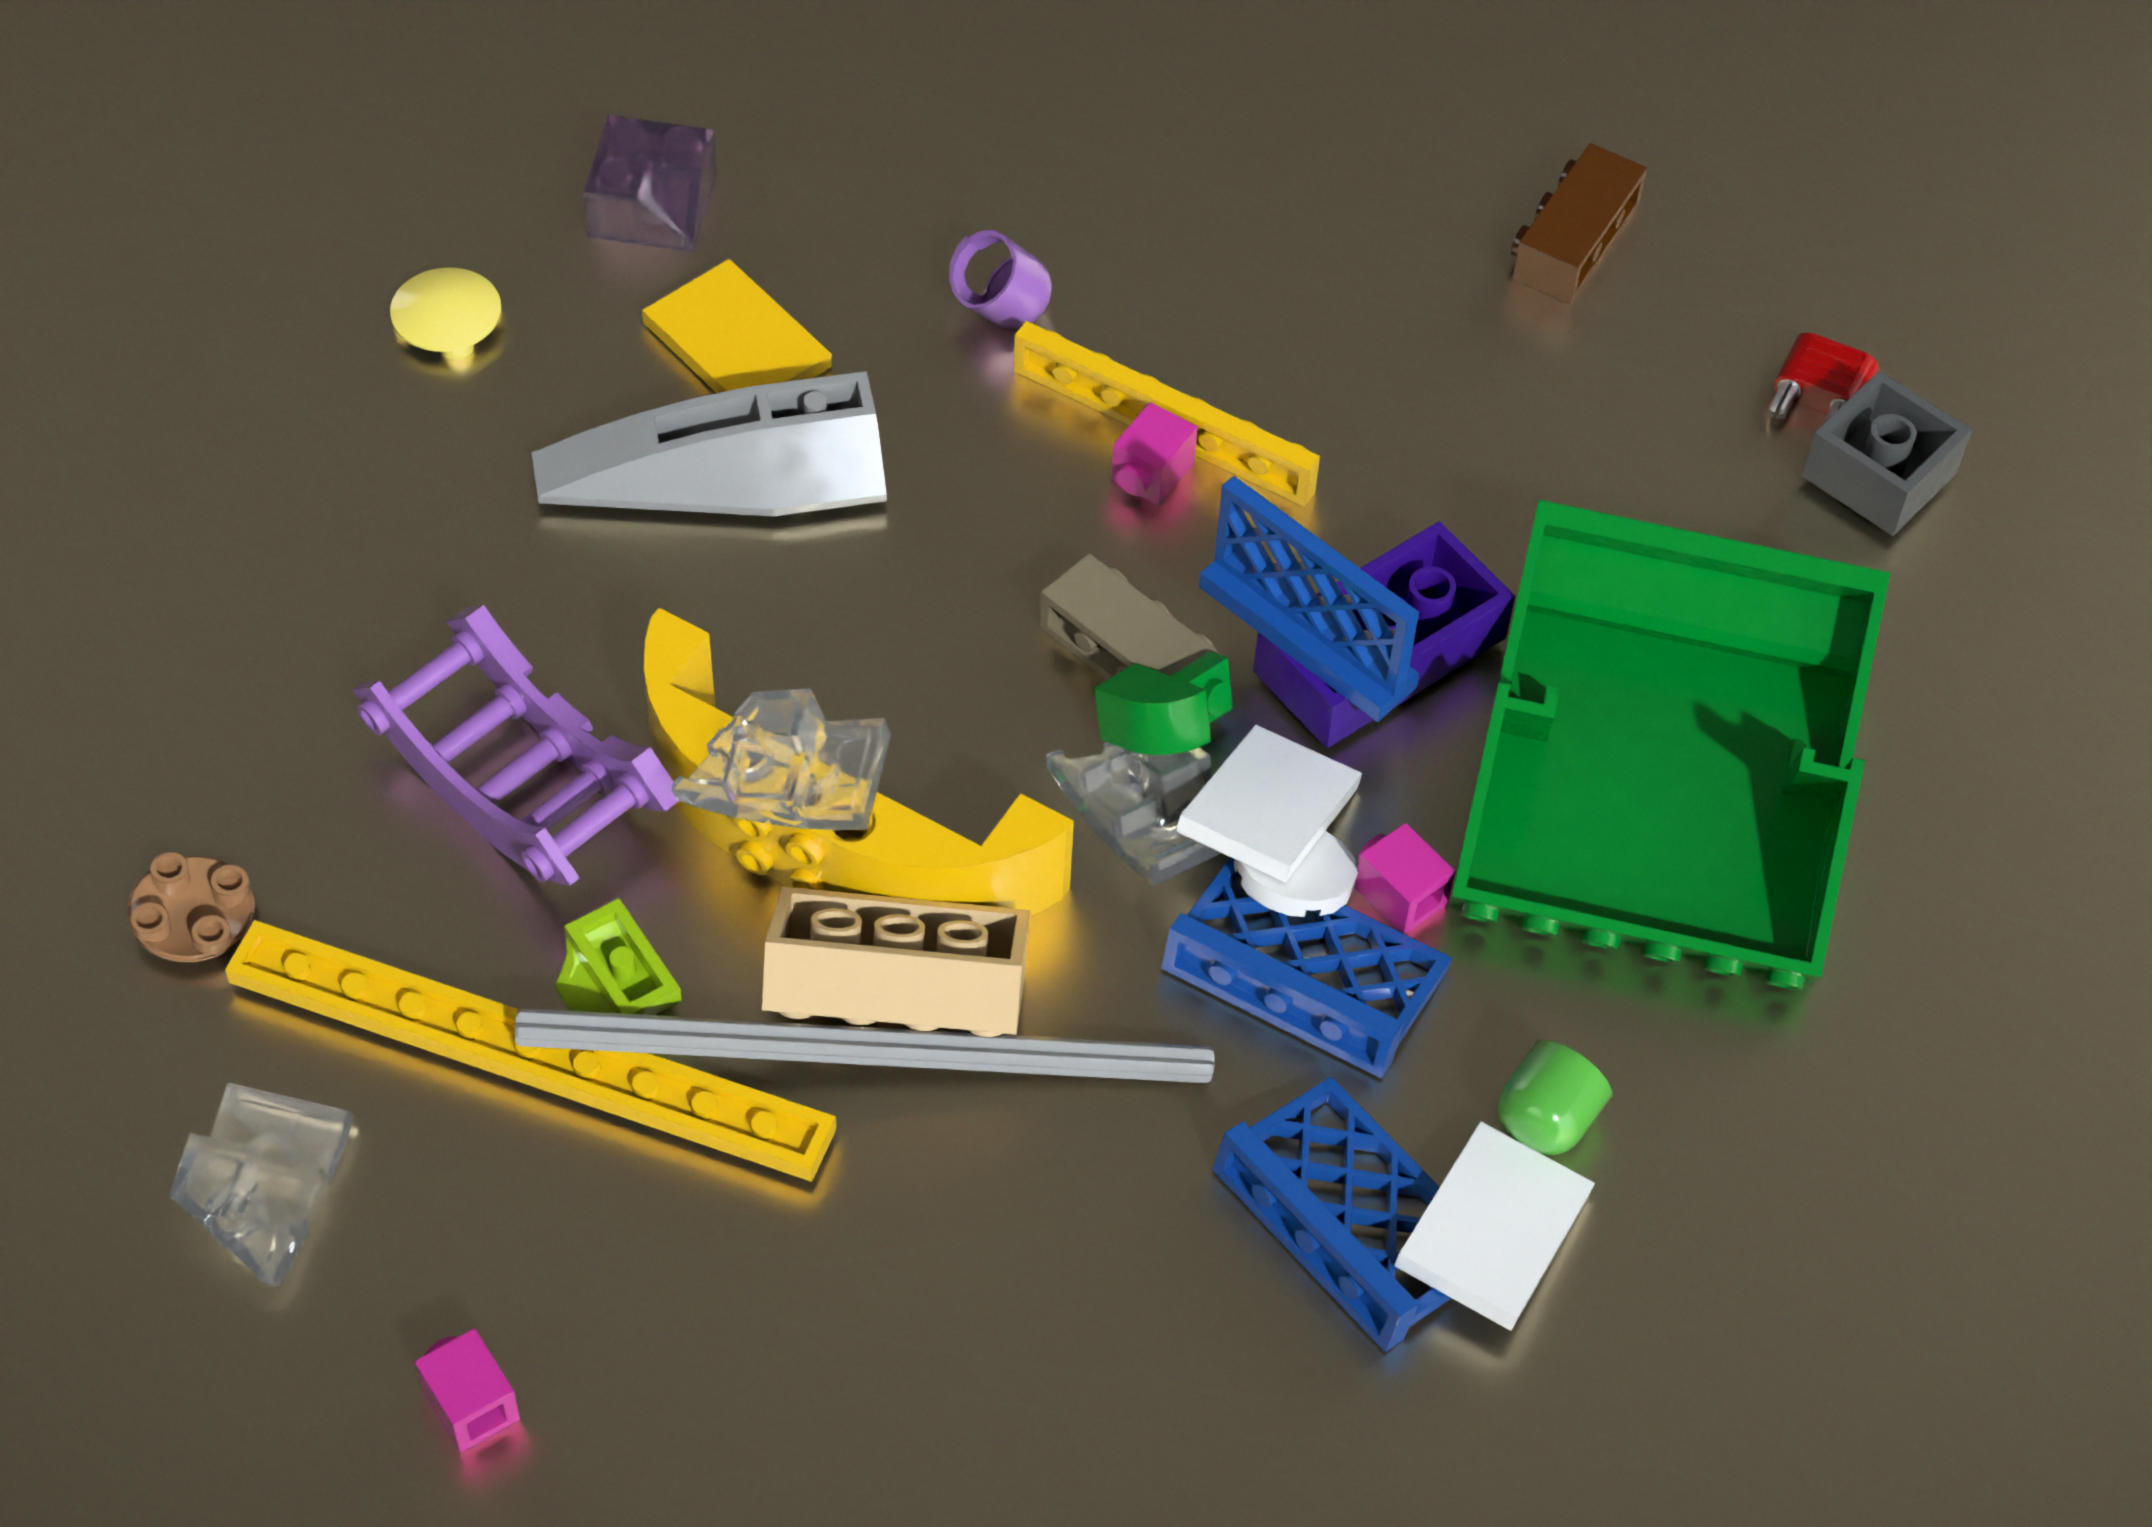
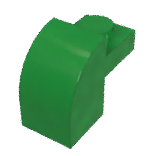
M1209 651L1171 676L1134 663L1095 687L1100 739L1131 752L1146 755L1178 754L1199 748L1211 742L1209 724L1233 709L1228 657Z

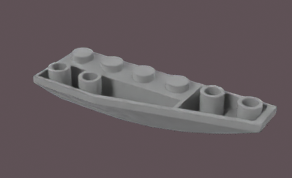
M867 371L757 385L700 396L643 411L586 430L531 453L539 504L781 516L887 501L877 416Z

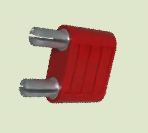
M1801 333L1796 338L1774 381V389L1777 393L1769 406L1768 413L1774 418L1785 398L1777 420L1786 418L1794 402L1826 414L1825 423L1878 372L1879 364L1873 356L1814 333Z

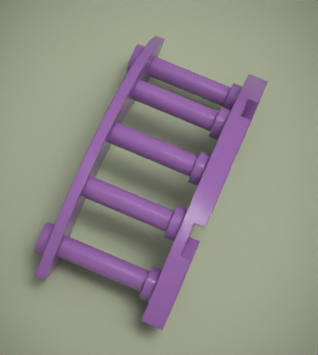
M484 605L464 608L446 621L455 634L451 638L452 645L388 692L380 681L361 683L352 690L361 702L357 706V711L366 726L376 735H381L384 732L413 769L447 804L492 846L528 870L533 877L542 883L549 880L558 884L572 885L580 877L566 857L629 808L640 809L643 807L654 811L666 812L684 798L650 747L634 745L613 735L602 742L589 734L593 730L590 720L576 710L559 693L556 692L547 699L527 678L532 673V665L514 646ZM477 664L497 688L494 691L496 698L434 744L430 745L406 717L403 710L464 665L475 666ZM522 716L539 733L540 741L476 789L448 764L509 717L518 719ZM567 759L582 771L579 777L522 820L511 816L495 805L553 760L562 762ZM596 793L600 795L608 793L551 837L548 833L549 829Z

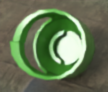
M1537 1040L1501 1090L1497 1106L1498 1116L1503 1127L1513 1139L1541 1154L1559 1155L1575 1147L1583 1138L1585 1132L1593 1124L1613 1096L1608 1080L1584 1056L1555 1041Z

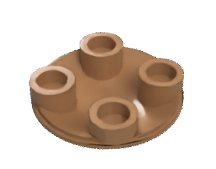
M168 852L159 855L152 861L150 871L134 887L128 901L127 917L130 929L136 940L152 954L170 961L199 962L217 957L229 951L242 940L254 918L255 900L249 885L248 875L241 867L229 865L210 857H183L178 853Z

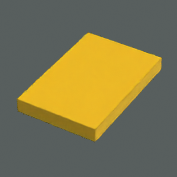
M730 259L642 310L643 323L716 393L757 385L810 379L832 367V354Z

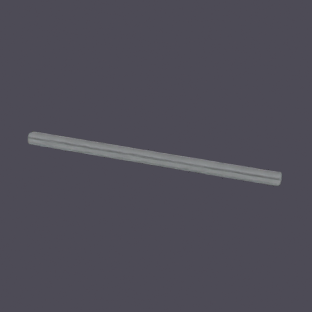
M531 1008L518 1010L514 1028L516 1044L524 1047L1208 1083L1212 1079L1215 1065L1213 1048L1207 1045L1006 1034L996 1037H981L970 1032L918 1031L914 1029Z

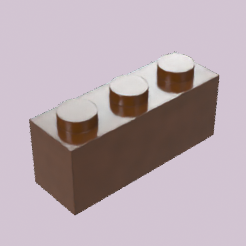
M1589 143L1577 161L1570 159L1566 163L1558 181V188L1554 194L1551 192L1544 194L1537 207L1532 225L1530 227L1523 225L1516 234L1511 247V255L1516 256L1512 279L1567 304H1571L1638 207L1648 167Z

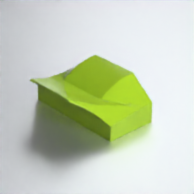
M620 898L564 925L567 954L554 987L569 1011L656 1015L682 1002L681 988Z

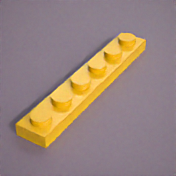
M1025 321L1015 334V373L1129 426L1147 404L1151 402L1198 426L1196 457L1303 507L1307 505L1314 495L1320 456L1308 451L1300 444L1288 442L1258 428L1250 421L1241 420L1212 407L1200 398L1186 395L1160 383L1152 376L1143 375L1111 360L1102 353L1093 352L1071 342L1054 331L1045 330Z

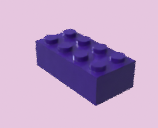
M1440 521L1360 568L1419 611L1410 660V667L1420 673L1417 688L1399 704L1507 638L1515 595ZM1337 581L1336 583L1343 595H1348L1343 584ZM1357 609L1352 610L1362 629L1368 630ZM1380 611L1389 629H1395L1396 622ZM1259 632L1257 633L1253 672L1326 749L1374 720Z

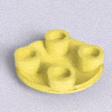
M453 267L432 269L412 277L397 290L390 306L393 331L398 339L424 350L442 352L445 357L453 360L468 357L474 350V344L480 342L492 332L501 315V300L494 285L478 273Z

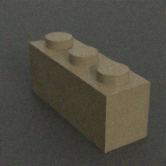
M1090 553L1041 591L1039 628L1106 680L1134 663L1171 676L1209 651L1219 654V651L1214 648L1211 641L1205 635L1198 631L1190 630L1174 618L1163 603L1154 598L1149 599L1128 583L1125 576L1113 566H1106Z

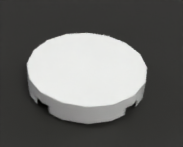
M1327 831L1323 833L1286 882L1278 880L1236 859L1234 860L1235 873L1238 871L1242 876L1240 885L1246 893L1266 908L1288 916L1305 917L1306 910L1316 911L1320 909V916L1334 913L1347 904L1358 874L1354 856L1342 841Z

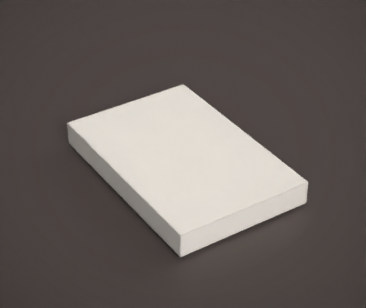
M1255 724L1182 812L1176 831L1278 880L1286 882L1356 792L1362 773Z
M1480 1121L1401 1249L1394 1266L1511 1331L1589 1197L1595 1183Z

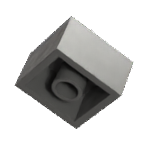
M1879 370L1814 432L1801 476L1894 536L1957 474L1972 429Z

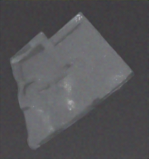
M811 688L752 692L736 710L733 720L726 727L720 729L708 742V757L688 779L679 776L673 782L671 790L678 801L734 818L805 829L867 830L891 732L884 718L826 721Z
M1103 743V752L1098 755L1068 759L1065 757L1063 750L1046 754L1047 768L1076 810L1115 854L1153 886L1222 854L1176 831L1180 815L1212 777L1210 754L1201 748L1178 754L1146 755L1131 752L1111 743Z
M228 1083L211 1136L189 1134L169 1196L190 1216L198 1220L216 1240L249 1267L263 1283L278 1287L301 1249L337 1169L355 1116L344 1109Z

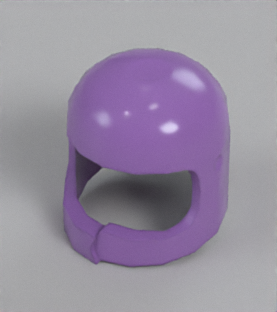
M995 230L979 231L969 237L966 235L956 247L950 261L949 280L956 298L962 305L991 323L1005 329L1021 328L1025 321L1035 322L1045 312L1050 302L1052 291L1051 277L1043 263L1037 257L1022 249L1014 241ZM1003 242L1010 249L1011 257L1002 261L992 272L985 285L983 295H978L969 289L966 284L964 271L968 262L978 250H983L994 243Z

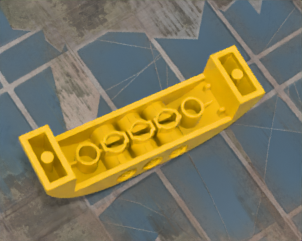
M658 608L651 616L645 637L644 678L653 752L684 796L675 805L685 819L711 843L737 858L750 872L757 875L767 874L792 888L1030 910V917L1061 901L1070 890L1074 820L1020 793L980 846L713 707L715 705L709 633L661 608Z

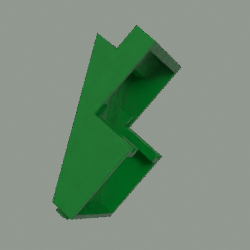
M1538 500L1450 904L1462 906L1461 916L1476 921L1497 923L1498 915L1523 920L1521 929L1535 934L1556 937L1558 936L1559 928L1583 933V943L1599 948L1618 950L1620 941L1644 946L1643 956L1662 962L1680 963L1681 955L1706 960L1705 970L1721 975L1741 977L1742 968L1767 973L1765 983L1780 988L1803 990L1804 982L1814 984L1822 976L1865 760L1853 758L1891 572Z

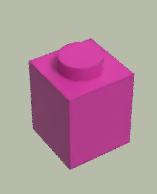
M1149 402L1113 445L1111 481L1119 485L1127 493L1141 496L1159 506L1194 464L1198 426Z
M1404 823L1387 836L1384 833L1374 836L1361 849L1358 855V874L1354 888L1399 932L1406 935L1448 905L1455 870L1407 823Z
M475 1328L459 1337L448 1336L437 1341L426 1351L423 1357L414 1361L422 1392L460 1454L520 1420L514 1390Z

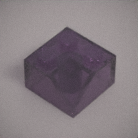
M608 115L583 190L588 237L694 252L717 176L714 130Z

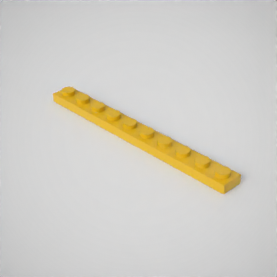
M256 920L251 924L225 968L228 982L236 986L810 1182L813 1181L837 1129L836 1116L650 1053L519 1046L515 1041L514 1028L515 1018L520 1009Z

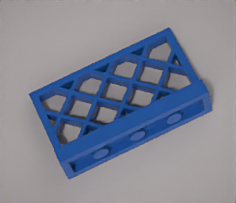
M1233 476L1224 483L1221 490L1214 561L1200 572L1199 588L1376 722H1379L1417 688L1420 673L1410 667V660L1419 611L1237 477ZM1244 511H1246L1248 514H1250V516H1251L1252 520L1254 521L1256 527H1252V526H1251V524H1250L1248 518L1246 517ZM1261 541H1265L1277 563L1271 561ZM1288 543L1296 549L1302 561H1297ZM1306 575H1311L1322 596H1317ZM1334 577L1343 584L1348 595H1343ZM1357 609L1368 630L1362 629L1352 610ZM1380 611L1396 622L1395 629H1389Z
M1230 857L1187 915L1180 913L1169 928L1161 969L1382 1079L1393 1062L1396 1048L1448 972L1452 957L1346 905L1334 913L1320 916L1321 909L1316 911L1308 910L1314 913L1317 922L1290 926L1285 914L1266 908L1252 897L1235 898L1231 884L1237 876L1240 878L1242 876L1238 871L1235 873V859ZM1270 911L1277 928L1256 931L1248 930L1243 915ZM1229 917L1235 934L1226 935L1204 924L1203 921ZM1356 934L1367 939L1372 949L1345 953L1338 936ZM1324 938L1331 955L1304 959L1297 942ZM1284 944L1290 961L1280 962L1256 950V947ZM1411 961L1429 971L1425 977L1400 980L1393 963ZM1379 965L1386 982L1359 986L1352 969ZM1338 971L1345 988L1335 989L1312 978L1311 975ZM1393 998L1400 1015L1395 1019L1367 1005L1366 1002Z
M1332 1077L1324 1080L1251 1127L1242 1121L1224 1133L1212 1170L1384 1352H1387L1403 1341L1410 1326L1451 1299V1297L1429 1286V1291L1415 1300L1395 1279V1269L1400 1270L1394 1266L1400 1253L1396 1252V1231L1412 1233L1421 1219L1420 1217L1397 1214V1193L1420 1197L1429 1206L1440 1186ZM1327 1102L1344 1119V1130L1310 1125L1311 1111ZM1271 1136L1299 1140L1298 1160L1277 1156L1263 1141ZM1309 1142L1343 1147V1167L1309 1162ZM1354 1149L1377 1153L1387 1163V1174L1353 1169ZM1308 1179L1342 1184L1341 1204L1320 1201L1307 1188ZM1353 1186L1385 1191L1386 1212L1353 1207ZM1351 1224L1385 1229V1250L1364 1247L1351 1233Z

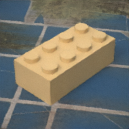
M781 886L765 940L762 1010L779 1012L781 1015L792 1019H805L815 1015L842 1018L844 1021L855 1025H868L878 1021L905 1024L907 1027L918 1031H932L941 1027L969 1030L972 1034L981 1037H996L1003 1033L1017 1035L1025 980L1030 910Z

